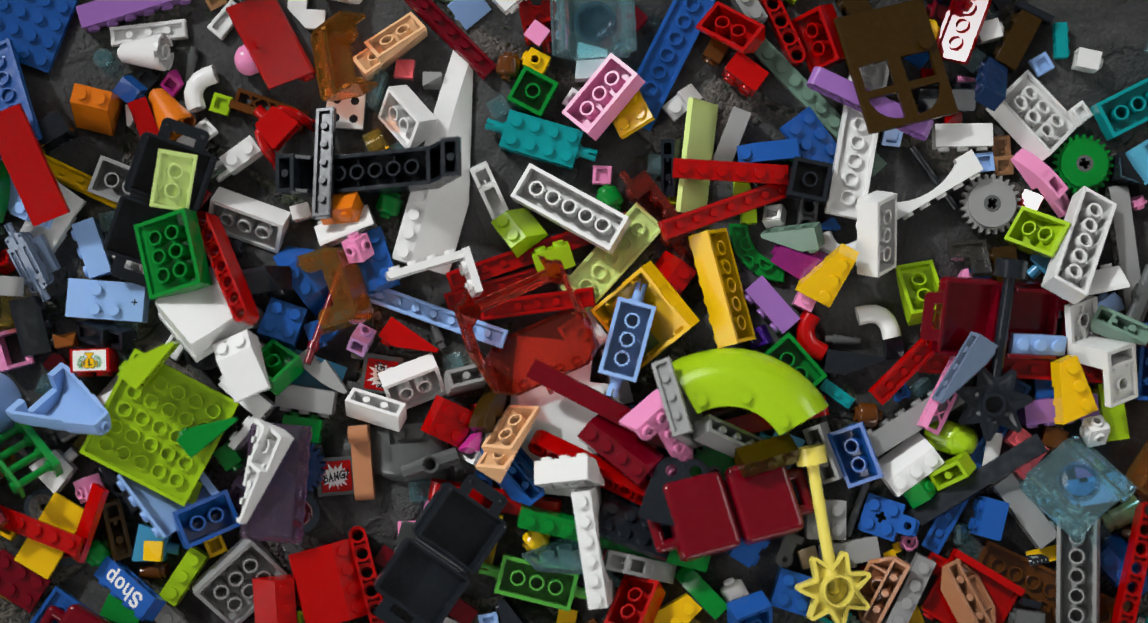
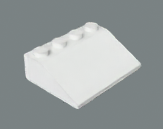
M1028 69L1006 89V98L995 111L986 108L989 114L1023 149L1029 151L1042 161L1049 157L1077 128V125L1068 115L1067 110Z

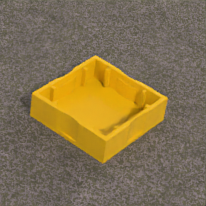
M651 260L640 267L620 287L590 310L606 331L609 332L618 296L632 299L636 282L641 283L639 291H641L642 284L648 285L643 302L656 306L640 369L700 321Z

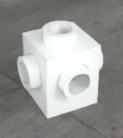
M1102 415L1083 418L1080 436L1087 448L1105 445L1110 433L1109 423L1104 420Z

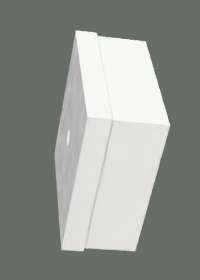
M211 266L209 267L212 280L211 286L155 300L159 319L196 363L214 352L213 344L253 327V325L236 322L233 319Z

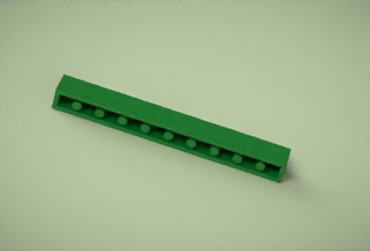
M521 504L517 519L518 528L578 542L574 515ZM599 537L600 547L660 561ZM677 549L670 551L666 563L706 572L711 555L684 562L680 560Z

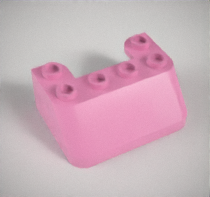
M659 389L654 390L618 421L620 425L635 431L638 437L643 440H649L658 433L669 455L683 462V467L684 462L694 459V449L673 438ZM673 464L667 465L665 467L666 474L668 476L676 475L677 467Z

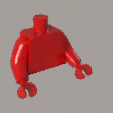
M259 105L253 111V114L259 118L255 124L257 128L255 130L257 144L274 170L275 151L278 152L300 129L301 124L315 132L312 129V125L316 120L311 119L308 115L295 108L279 105L277 107L272 106L267 111L262 105Z

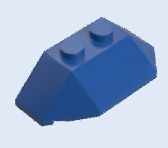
M287 246L276 254L273 259L277 266H291L293 289L318 319L323 310L334 276L314 249Z
M480 446L481 455H483L484 451ZM520 447L504 478L498 484L512 500L531 506L545 495V490L543 487L534 485V461Z

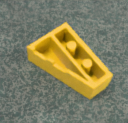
M841 243L819 265L815 266L811 272L799 280L795 290L830 308L856 262L859 252Z
M1066 355L1051 362L1052 387H1054L1053 405H1055L1056 416L1054 417V424L1065 425L1097 411L1098 407L1077 355Z
M685 593L660 607L654 623H689L702 607L688 593Z

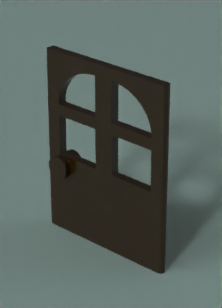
M911 0L833 19L869 135L959 112L923 0ZM928 52L935 75L908 81L901 58ZM886 62L893 85L866 92L859 68ZM938 84L939 94L935 104L929 110L918 114L911 90ZM897 94L904 117L892 118L879 113L869 100Z

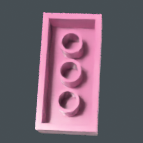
M610 53L562 113L592 139L597 141L645 81L635 71Z

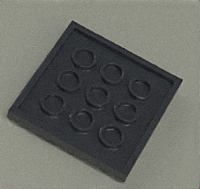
M608 490L599 514V537L666 563L670 551L659 553L655 549L647 519L638 516L641 505ZM660 523L665 540L673 538L670 525Z

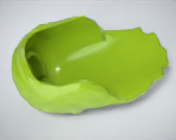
M938 420L931 423L929 427L936 430L939 424ZM945 421L938 436L927 430L923 434L935 450L943 451L950 455L957 456L965 451L970 455L978 445V436L974 429L952 421Z

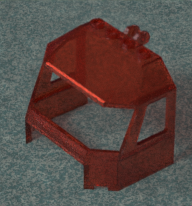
M538 255L545 268L544 270L476 301L466 287L463 292V299L454 307V313L466 350L493 393L519 396L541 386V384L526 377L535 358L564 374H568L588 365L599 349L600 343L591 320L561 260L554 259L552 261ZM549 282L565 285L575 312L564 310L507 336L503 349L492 346L487 357H484L473 331V326L482 312ZM547 388L550 395L554 393V391Z

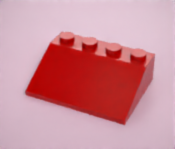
M349 539L339 540L288 555L305 623H340L368 615Z

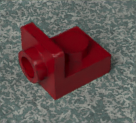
M933 0L931 4L926 6L928 18L934 19L939 26H942L949 7L938 4V0Z

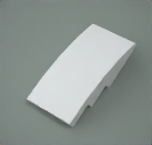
M58 181L59 188L63 192L71 212L54 218L50 229L40 225L33 227L32 222L25 221L20 232H30L34 237L44 233L53 253L56 252L68 235L66 234L67 231L70 229L71 224L76 221V215L86 203L85 200Z

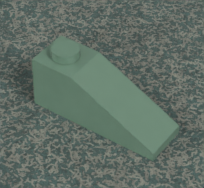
M820 222L772 227L765 229L760 234L763 239L800 252L808 251V253H815L825 244Z
M1100 304L1091 319L1092 332L1118 341L1140 345L1148 343L1147 324Z

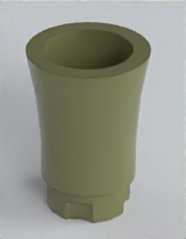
M1132 494L1128 497V500H1124L1106 511L1105 514L1100 516L1106 529L1112 532L1133 523L1135 509L1140 502Z

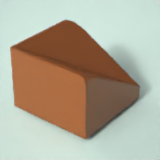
M76 332L52 335L56 349H66L79 345Z

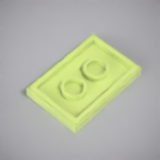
M158 148L149 203L150 207L174 211L182 208L189 209L198 155Z

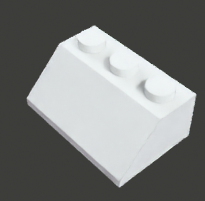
M407 84L388 87L378 115L380 121L404 148L418 147L433 134L438 120Z
M364 205L359 222L323 225L320 220L317 222L318 225L314 226L319 245L326 250L340 244L348 238L347 235L350 233L358 232L361 234L378 226L370 207Z
M1112 263L1100 265L1101 269L1095 270L1088 295L1130 287V284L1120 266L1112 267Z
M432 353L378 373L386 397L406 403V409L435 399L436 395L443 396L447 394Z
M919 432L904 440L878 460L884 477L881 479L896 497L905 493L945 463L934 447Z
M578 453L577 457L560 455L559 459L542 457L541 461H534V485L552 491L605 485L596 459L588 456L587 453Z

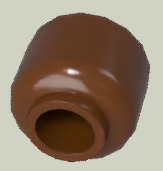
M504 52L498 56L496 73L501 76L502 80L512 81L513 78H517L520 75L522 61L518 54Z
M861 402L857 407H854L853 421L856 423L863 421L865 427L874 428L877 426L878 421H882V410L878 409L876 403Z

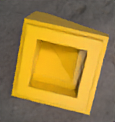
M144 541L143 560L163 561L164 541Z

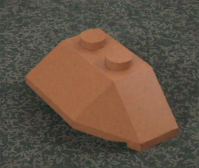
M896 556L875 558L868 561L864 571L870 572L871 578L859 592L869 603L870 608L869 610H857L861 622L881 623L911 568L909 563Z
M959 559L942 566L941 592L957 622L995 623V605L977 572Z

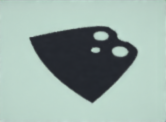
M666 457L662 459L647 487L638 516L657 523L675 526L663 492V486L666 483L692 477L689 470L693 466H698L702 474L709 473L710 470L702 460L690 459L684 462L683 467V462L677 458ZM669 464L675 465L677 467V474L668 476L665 472V467Z

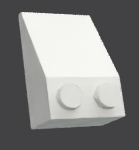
M246 329L213 344L217 364L235 403L271 388L258 336Z

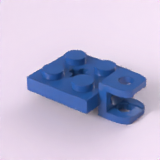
M868 493L857 530L895 542L898 533L915 537L920 522L913 517L904 515L907 505ZM884 512V516L887 518L880 523L878 522L877 515ZM911 523V528L908 530L907 526Z

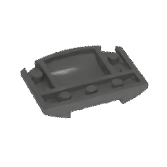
M423 423L404 424L399 432L381 426L370 427L373 473L389 480L405 482L400 469L401 465L449 449V443L421 431ZM433 459L425 461L426 469L432 470L435 467ZM450 466L407 482L421 481L432 478L440 474L445 469H449Z

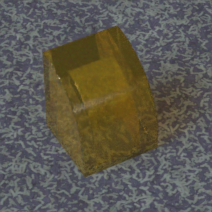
M379 127L362 135L369 152L382 151L389 147Z

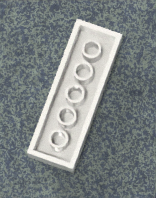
M531 163L527 166L510 195L520 205L611 255L631 224L628 216Z
M1083 186L1072 195L1064 221L1070 222L1072 225L1054 258L1050 259L1041 287L1074 305L1088 295L1117 206L1115 202L1086 186Z

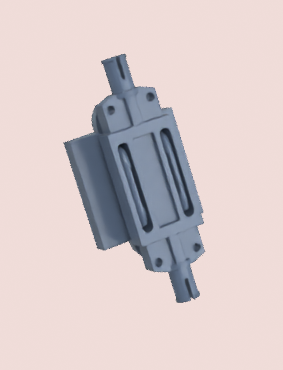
M12 222L4 225L9 235L5 239L9 248L7 252L20 277H25L24 285L27 284L32 293L38 292L43 302L51 299L45 288L54 281L52 272L60 269L61 266L44 233L34 237L30 232H16Z

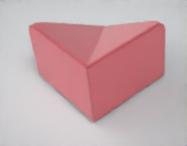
M397 59L394 78L414 81L416 61L413 59Z

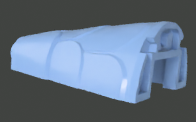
M62 362L47 374L52 388L31 407L27 408L25 401L19 398L5 410L6 414L15 422L53 430L68 431L70 433L104 435L111 428V419L107 410L97 397L89 392L83 382L74 373H70V368Z

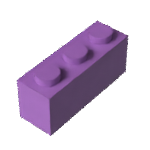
M760 276L744 290L746 301L758 308L756 312L762 319L767 318L771 323L769 327L776 334L778 332L780 334L785 333L800 319L763 276Z

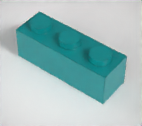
M1055 22L1052 24L1053 60H1065L1070 56V49H1068L1070 42L1068 37L1069 26L1067 22Z
M826 378L818 387L819 390L845 409H849L855 401L853 397Z

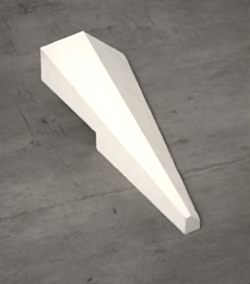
M257 418L254 421V424L257 425L256 434L251 438V442L254 443L253 450L247 459L243 486L246 487L244 498H240L239 503L242 504L241 515L236 520L239 524H247L294 439L286 430Z

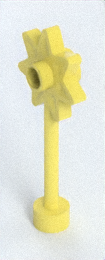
M825 444L798 447L799 454L796 465L797 467L807 466L823 561L814 556L809 558L813 578L797 583L795 590L811 598L806 614L809 620L815 621L829 614L834 623H846L849 609L869 610L870 605L859 590L871 578V573L864 570L851 571L849 554L845 551H839L836 556L834 555L819 464L828 462Z

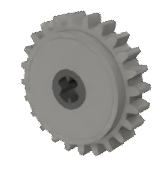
M985 174L983 175V180L979 176L976 178V182L974 180L969 182L971 187L968 185L964 187L967 192L961 193L964 199L959 201V203L963 204V207L959 210L965 212L961 217H967L966 225L969 223L973 224L972 230L977 227L978 233L985 230V235L990 234L991 231L995 235L998 230L1002 233L1005 231V228H1010V223H1013L1015 219L1013 217H1016L1018 214L1016 210L1022 206L1017 205V202L1021 201V198H1016L1019 191L1014 192L1012 190L1015 185L1009 186V179L1002 181L1003 176H999L996 179L995 174H992L990 178ZM992 201V207L989 208L987 205Z

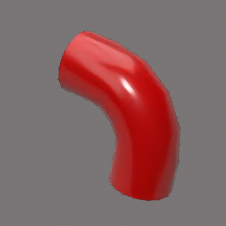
M803 310L796 326L797 342L811 358L820 362L828 349V345L818 340L815 336V328L820 318Z

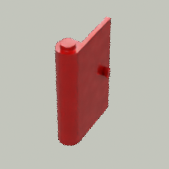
M246 0L225 9L269 90L296 79L306 83L315 78L316 70L278 0Z

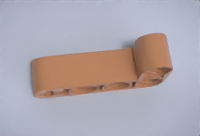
M370 424L348 426L347 432L348 441L351 443L355 501L375 500Z

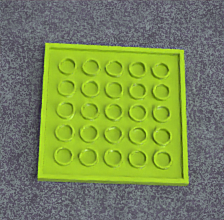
M134 348L129 360L144 354V352ZM165 363L143 389L135 390L119 377L104 405L111 419L110 430L104 435L88 434L79 453L185 506L224 432L192 458L176 441L180 437L178 433L186 426L190 429L193 426L232 418L239 403H235L233 398Z

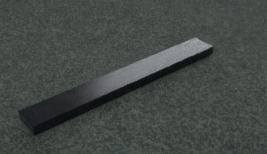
M1036 433L975 470L969 477L950 485L927 502L907 511L904 515L917 519L920 522L919 528L1048 450Z

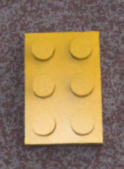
M638 90L612 123L620 138L624 139L655 120L640 90Z

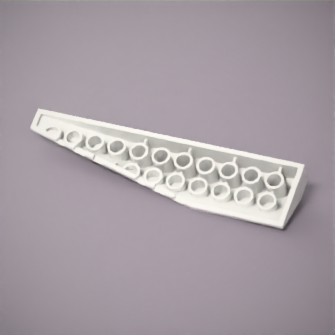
M454 50L433 113L438 120L433 134L425 140L424 146H430L440 141V138L460 136L462 176L439 189L410 191L391 258L404 264L413 260L422 262L426 260L425 257L434 254L439 257L450 249H455L456 251L469 205L473 69ZM452 263L430 269V271L446 275L447 272H450Z

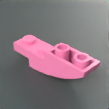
M1023 148L1020 149L1010 159L1032 190L1038 188L1058 218L1064 217L1070 204V199L1065 194L1068 187L1041 159Z

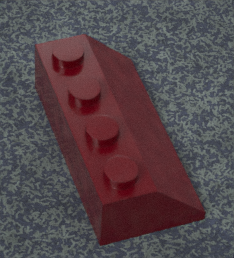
M598 414L587 423L577 436L581 442L640 488L665 457L635 433Z

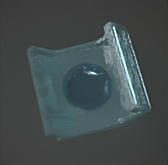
M550 0L552 56L580 61L606 59L612 53L617 58L630 57V53L637 50L634 0Z
M1080 435L1066 439L1026 474L1027 477L1018 487L1076 542L1119 500L1122 503L1126 502L1137 489L1130 480L1093 447L1087 448Z

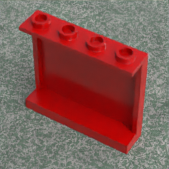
M954 548L944 565L959 559L962 563L975 570L995 605V623H1003L1018 596H1023L1025 589ZM941 570L919 609L924 611L923 616L932 621L936 618L941 621L940 623H958L941 592Z

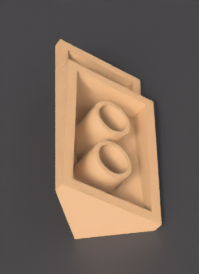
M410 12L366 40L364 44L367 48L351 59L368 83L428 36L427 28Z
M508 405L502 414V418L494 426L493 433H490L481 447L484 453L475 465L476 469L496 482L501 483L541 410L540 407Z

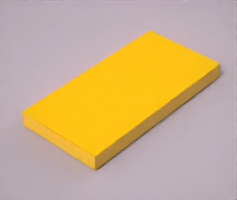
M54 492L39 520L76 534L84 508L58 492ZM27 538L14 560L45 579H49L65 552Z

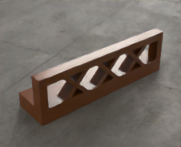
M239 87L234 100L231 99L228 106L234 111L257 118L253 114V111L257 108L256 103L266 101L269 109L272 107L271 104H274L275 107L284 105L300 110L309 117L311 114L308 111ZM241 94L248 95L252 102L247 105L240 103ZM301 124L302 126L297 132L304 134L306 126Z

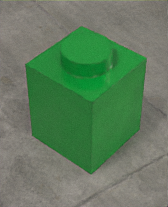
M229 441L213 454L226 472L231 470L235 472L243 466L242 462L245 461V458L239 450H233L228 446L231 442Z
M926 476L903 493V496L914 509L930 500L937 493L933 482Z

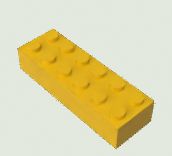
M727 228L706 230L688 236L689 247L694 257V266L699 276V285L703 291L704 304L708 310L709 322L712 325L717 348L756 339Z

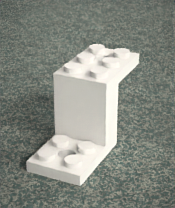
M1091 295L1075 305L1072 303L1064 305L1067 355H1077L1080 364L1103 369L1105 406L1112 408L1138 397L1136 344L1108 339L1091 331V319L1098 309V297Z
M259 341L260 347L262 349L266 344ZM221 375L219 378L221 382L218 386L232 397L224 377ZM263 392L238 402L253 416H248L242 423L244 427L239 432L235 431L229 438L231 442L228 446L233 450H241L254 435L257 425L254 424L256 418L265 421L276 409L277 406H274L275 402Z

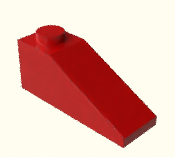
M393 317L389 319L378 335L382 338L380 342L389 348L392 345L397 348L439 353L440 351Z

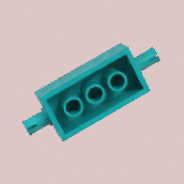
M511 109L504 123L490 118L486 121L485 130L501 134L502 137L499 143V149L571 171L578 157L595 162L598 150L582 146L583 131Z

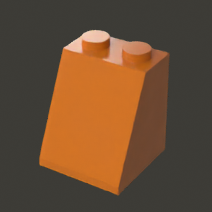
M74 83L70 105L76 127L114 137L123 100L113 92Z

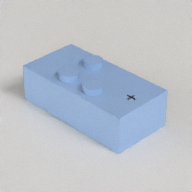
M68 278L65 317L148 323L150 301L147 287L130 282Z

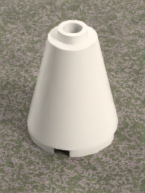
M158 33L123 43L117 50L118 58L123 63L159 71L170 70L174 59V53H170V47L173 44L167 33Z

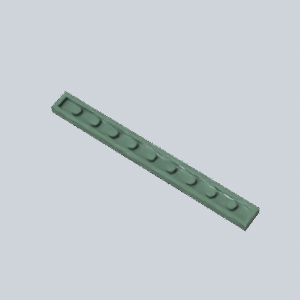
M765 38L760 47L752 54L805 109L809 106L826 130L837 141L841 115L818 92L807 87L808 81ZM876 151L871 174L872 178L887 164Z

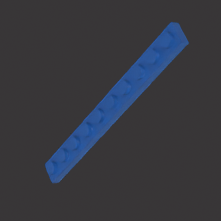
M1016 378L1014 390L1028 394L1032 387ZM1000 425L996 433L1003 434L1004 438L1008 428ZM982 434L978 440L977 448L970 454L971 459L977 466L975 470L982 467L986 440ZM969 499L934 519L920 545L939 554Z

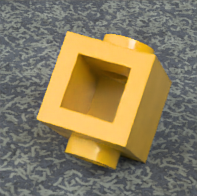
M530 47L529 51L525 50L521 57V61H523L522 67L526 65L544 75L551 63V57Z

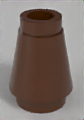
M164 561L140 567L141 578L165 580V578H169L171 572L169 563Z

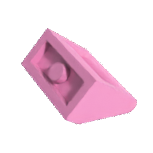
M16 328L0 332L1 372H9L35 363L34 358L25 357L26 361L12 364L4 337L16 334Z

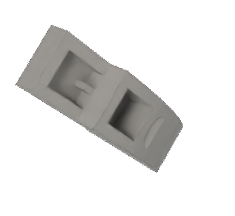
M608 549L604 559V566L607 570L673 584L677 567L674 564Z

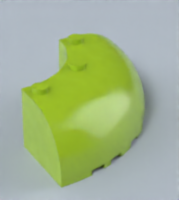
M715 348L698 351L673 361L678 382L697 414L720 406L744 408L764 418L780 436L829 406L818 389L799 371L777 358L758 351L742 348Z

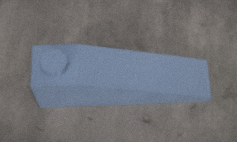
M971 331L933 394L932 399L943 404L995 355L998 345L981 334Z

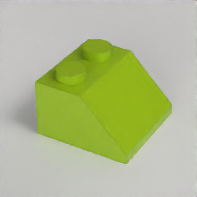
M527 208L507 210L491 221L498 234L517 258L548 236Z

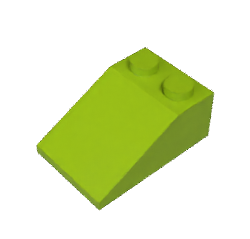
M1022 205L1004 239L1010 245H1016V249L1054 258L1072 224Z
M932 259L897 265L895 268L902 308L908 326L921 324L925 294L927 292H938L939 278ZM935 304V309H934L933 321H934V319H935L936 304Z
M171 341L128 361L125 360L118 368L120 372L117 375L135 390L143 389L181 343Z

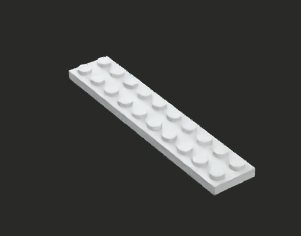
M886 62L859 68L865 88L875 90L887 87L889 69ZM849 72L848 80L852 81V78H851V75H850V72ZM843 105L825 213L857 220V199L868 195L878 133L869 135L863 114L846 105Z

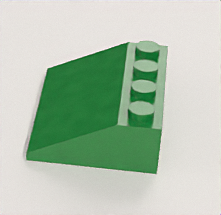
M182 208L134 225L150 300L192 292L212 285L196 211Z

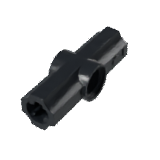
M101 464L98 469L110 485L111 492L120 499L128 514L132 516L139 512L138 506L133 507L129 502L128 497L130 496L126 490L120 492L116 482L118 481L117 475L120 473Z

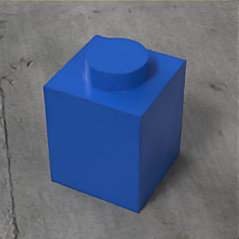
M132 75L122 76L113 90L126 103L145 97L148 91Z

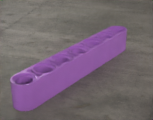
M815 66L806 84L807 87L862 113L852 81L822 67ZM880 97L869 100L871 105L885 116L892 118L904 117L900 104L891 99ZM929 120L896 129L916 139L927 140L934 121Z

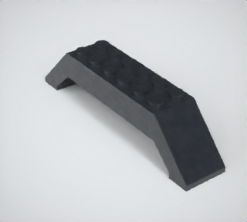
M461 137L440 138V141L430 146L335 155L333 194L358 192L359 196L439 189L462 176ZM294 153L275 155V193L312 197L314 156Z

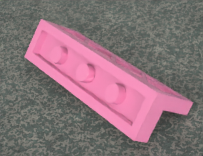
M950 356L917 423V426L937 436L958 395L955 392L950 402L947 399V408L941 412H938L937 409L940 402L933 400L932 396L956 356ZM933 416H937L939 422L936 430L929 427Z

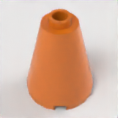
M155 88L150 91L148 101L158 130L164 118H171L195 126V117L165 89ZM171 131L169 139L176 141L182 135Z

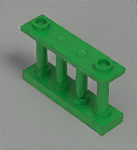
M15 422L13 424L14 427L0 434V443L17 433H22L24 437L23 440L0 453V470L10 482L8 485L13 493L18 492L24 498L26 496L22 487L46 472H53L56 477L64 472L59 460L31 425ZM27 446H33V453L9 467L4 464L3 460ZM36 459L44 460L43 466L19 480L13 475V473Z

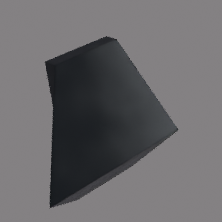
M1122 151L1113 155L1112 164L1114 167L1111 168L1110 183L1134 187L1144 183Z

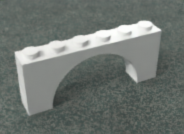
M600 486L577 488L571 492L588 610L608 608L616 595L614 579H611L606 572L600 548L599 511L603 503Z

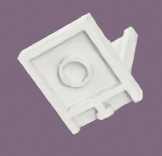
M469 246L459 251H455V249L447 250L444 252V255L439 257L436 254L425 257L426 260L422 262L413 260L408 262L405 267L400 268L399 265L388 268L389 271L385 273L386 280L393 281L460 261L461 264L458 265L461 276H465L466 283H464L467 294L474 298L483 292Z

